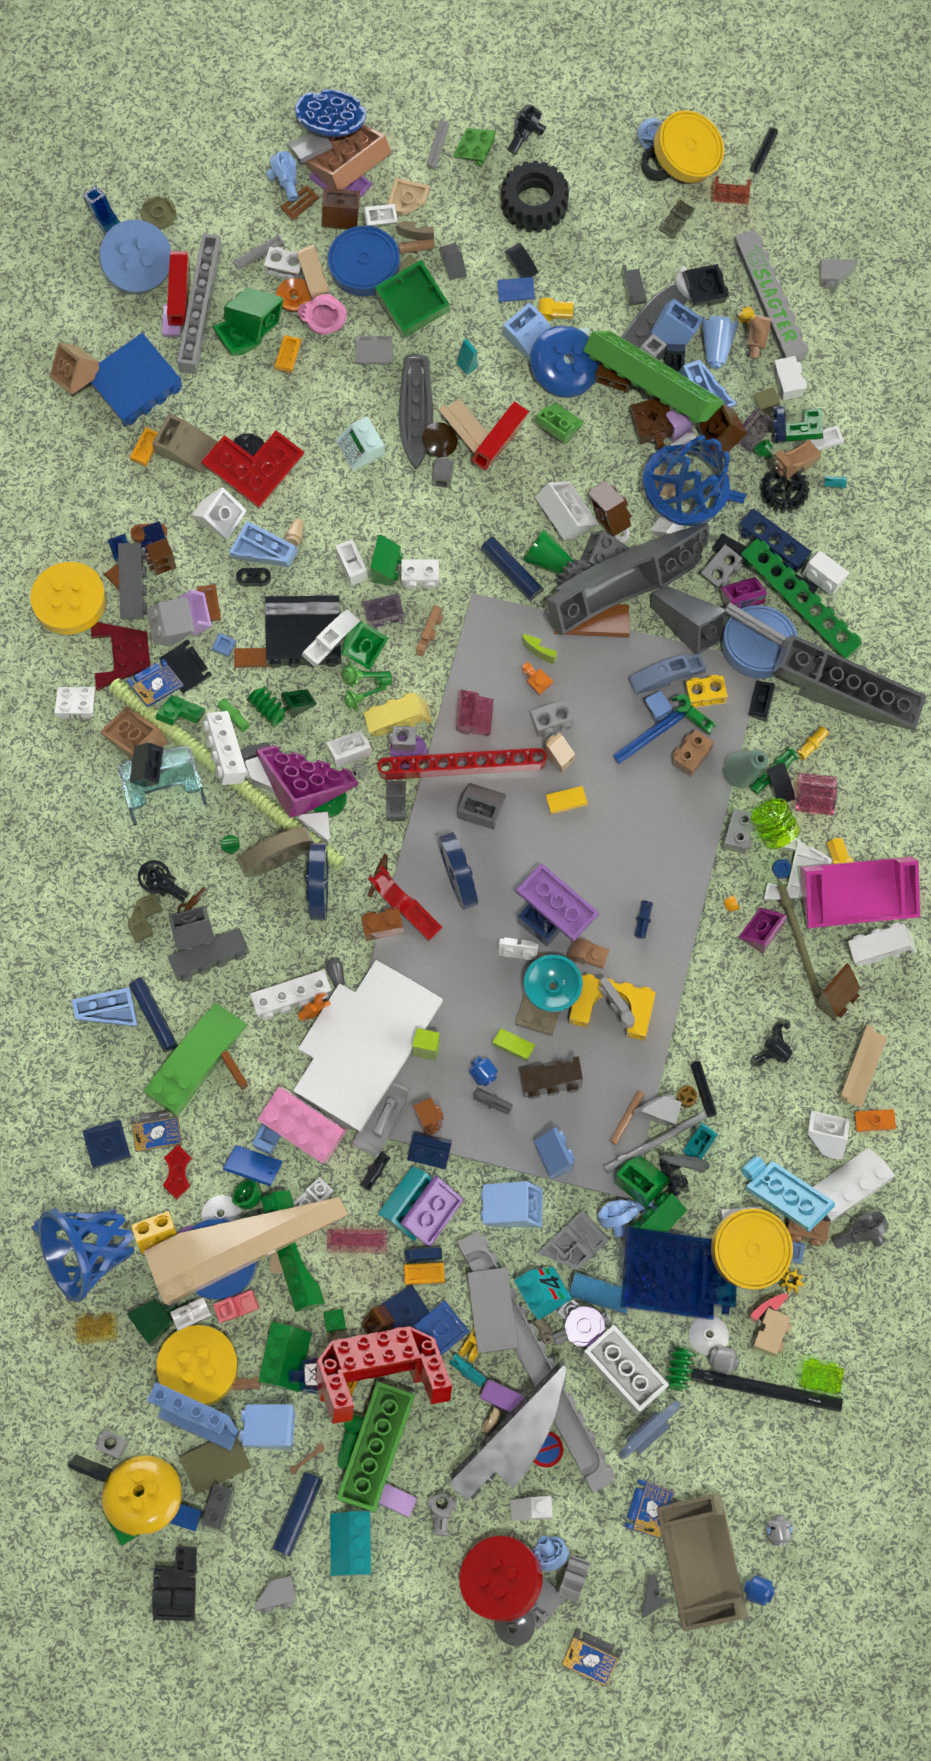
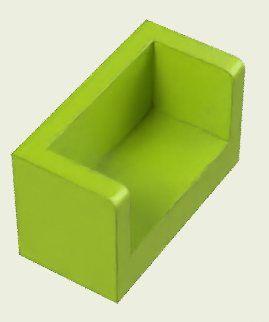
M417 1028L412 1045L413 1056L436 1061L440 1046V1033Z

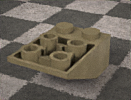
M168 413L152 445L155 454L204 474L207 468L201 462L218 441L189 422Z

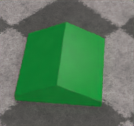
M228 321L212 326L231 355H244L261 344V340L258 342L254 341Z
M360 621L346 634L341 653L370 670L389 638Z

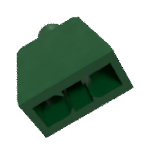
M154 1299L126 1315L149 1346L152 1347L174 1324L169 1315L171 1314L170 1312L178 1308L175 1304L160 1306L157 1300Z

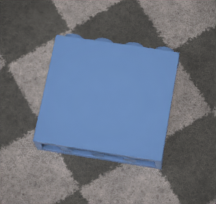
M157 1382L155 1383L147 1402L162 1408L158 1415L159 1419L231 1451L239 1431L228 1415Z

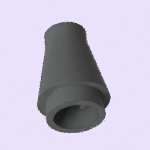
M340 958L326 961V967L324 968L334 988H337L339 983L345 985L343 962H340Z

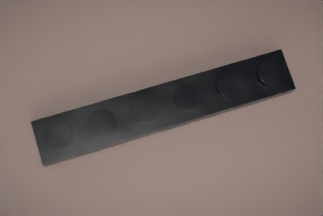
M722 533L712 550L718 553L726 544L741 557V553L747 547ZM761 556L758 561L760 563H767L768 558ZM727 557L729 560L735 562V558ZM744 561L742 562L744 568L755 573ZM774 569L771 571V574L777 577L781 575V571ZM797 574L795 575L799 581L803 580L809 586L808 590L812 594L816 593L819 586ZM787 582L784 584V587L791 590L794 588V584ZM799 596L802 600L807 601L805 596Z

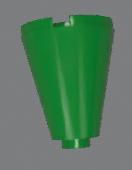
M544 529L523 559L527 563L558 575L564 572L563 566L568 567V561L572 563L574 561Z

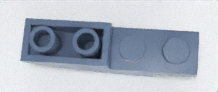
M700 653L687 657L685 654L637 672L629 677V681L637 695L670 686L672 681L705 673L707 668Z

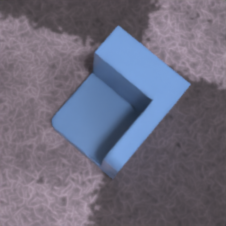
M661 690L645 699L646 704L652 711V720L655 724L672 713L673 708Z
M262 1124L252 1143L253 1148L271 1156L281 1135Z

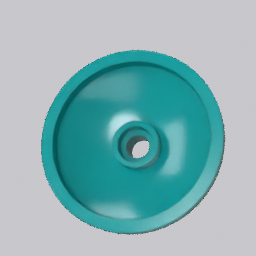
M545 955L536 959L528 967L524 977V990L529 1001L537 1008L547 1012H560L570 1008L578 1000L582 991L583 980L580 970L574 962L561 955ZM555 984L557 988L552 990L549 986Z

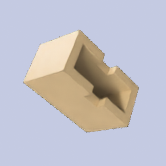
M768 1308L761 1324L764 1330L763 1332L759 1330L752 1348L773 1357L777 1355V1352L781 1354L785 1342L782 1341L784 1334H789L792 1326L789 1323L791 1317Z

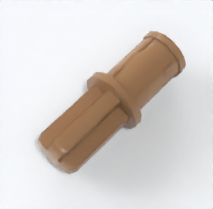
M415 239V241L399 243L400 254L418 253V251L434 249V239L420 241Z

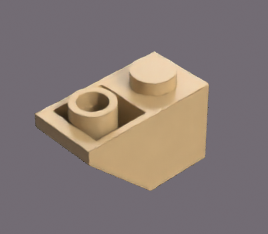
M560 732L556 736L552 735L546 741L547 760L562 773L575 761V753Z

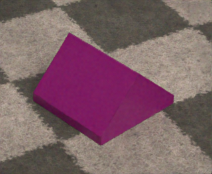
M760 907L740 934L739 939L764 954L784 926L787 916Z

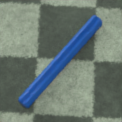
M673 712L615 753L614 760L618 764L622 763L685 718V712Z

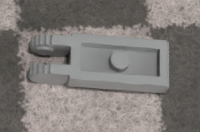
M604 977L599 981V992L604 998L607 997L611 1003L609 1005L614 1013H619L621 1024L627 1029L632 1028L635 1022L632 1012L608 978Z

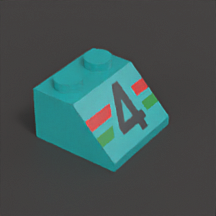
M554 1267L533 1269L514 1280L530 1311L538 1320L572 1300Z

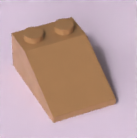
M127 706L100 731L105 738L131 761L133 759L134 746L150 742L163 748L168 743L159 728Z

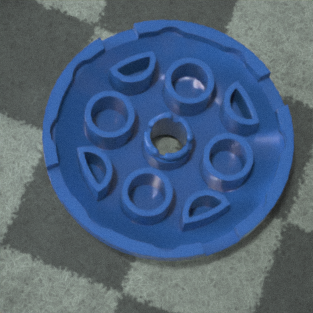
M323 89L321 93L313 94L312 91L306 93L299 98L295 107L296 117L306 129L326 137H341L352 134L361 128L366 119V109L360 105V101L348 93L337 90Z
M555 326L544 331L534 342L530 353L531 371L535 380L548 393L562 398H572L585 393L596 382L595 374L600 361L589 358V354L584 352L589 339L585 332L572 326ZM564 356L569 358L570 364L564 361Z

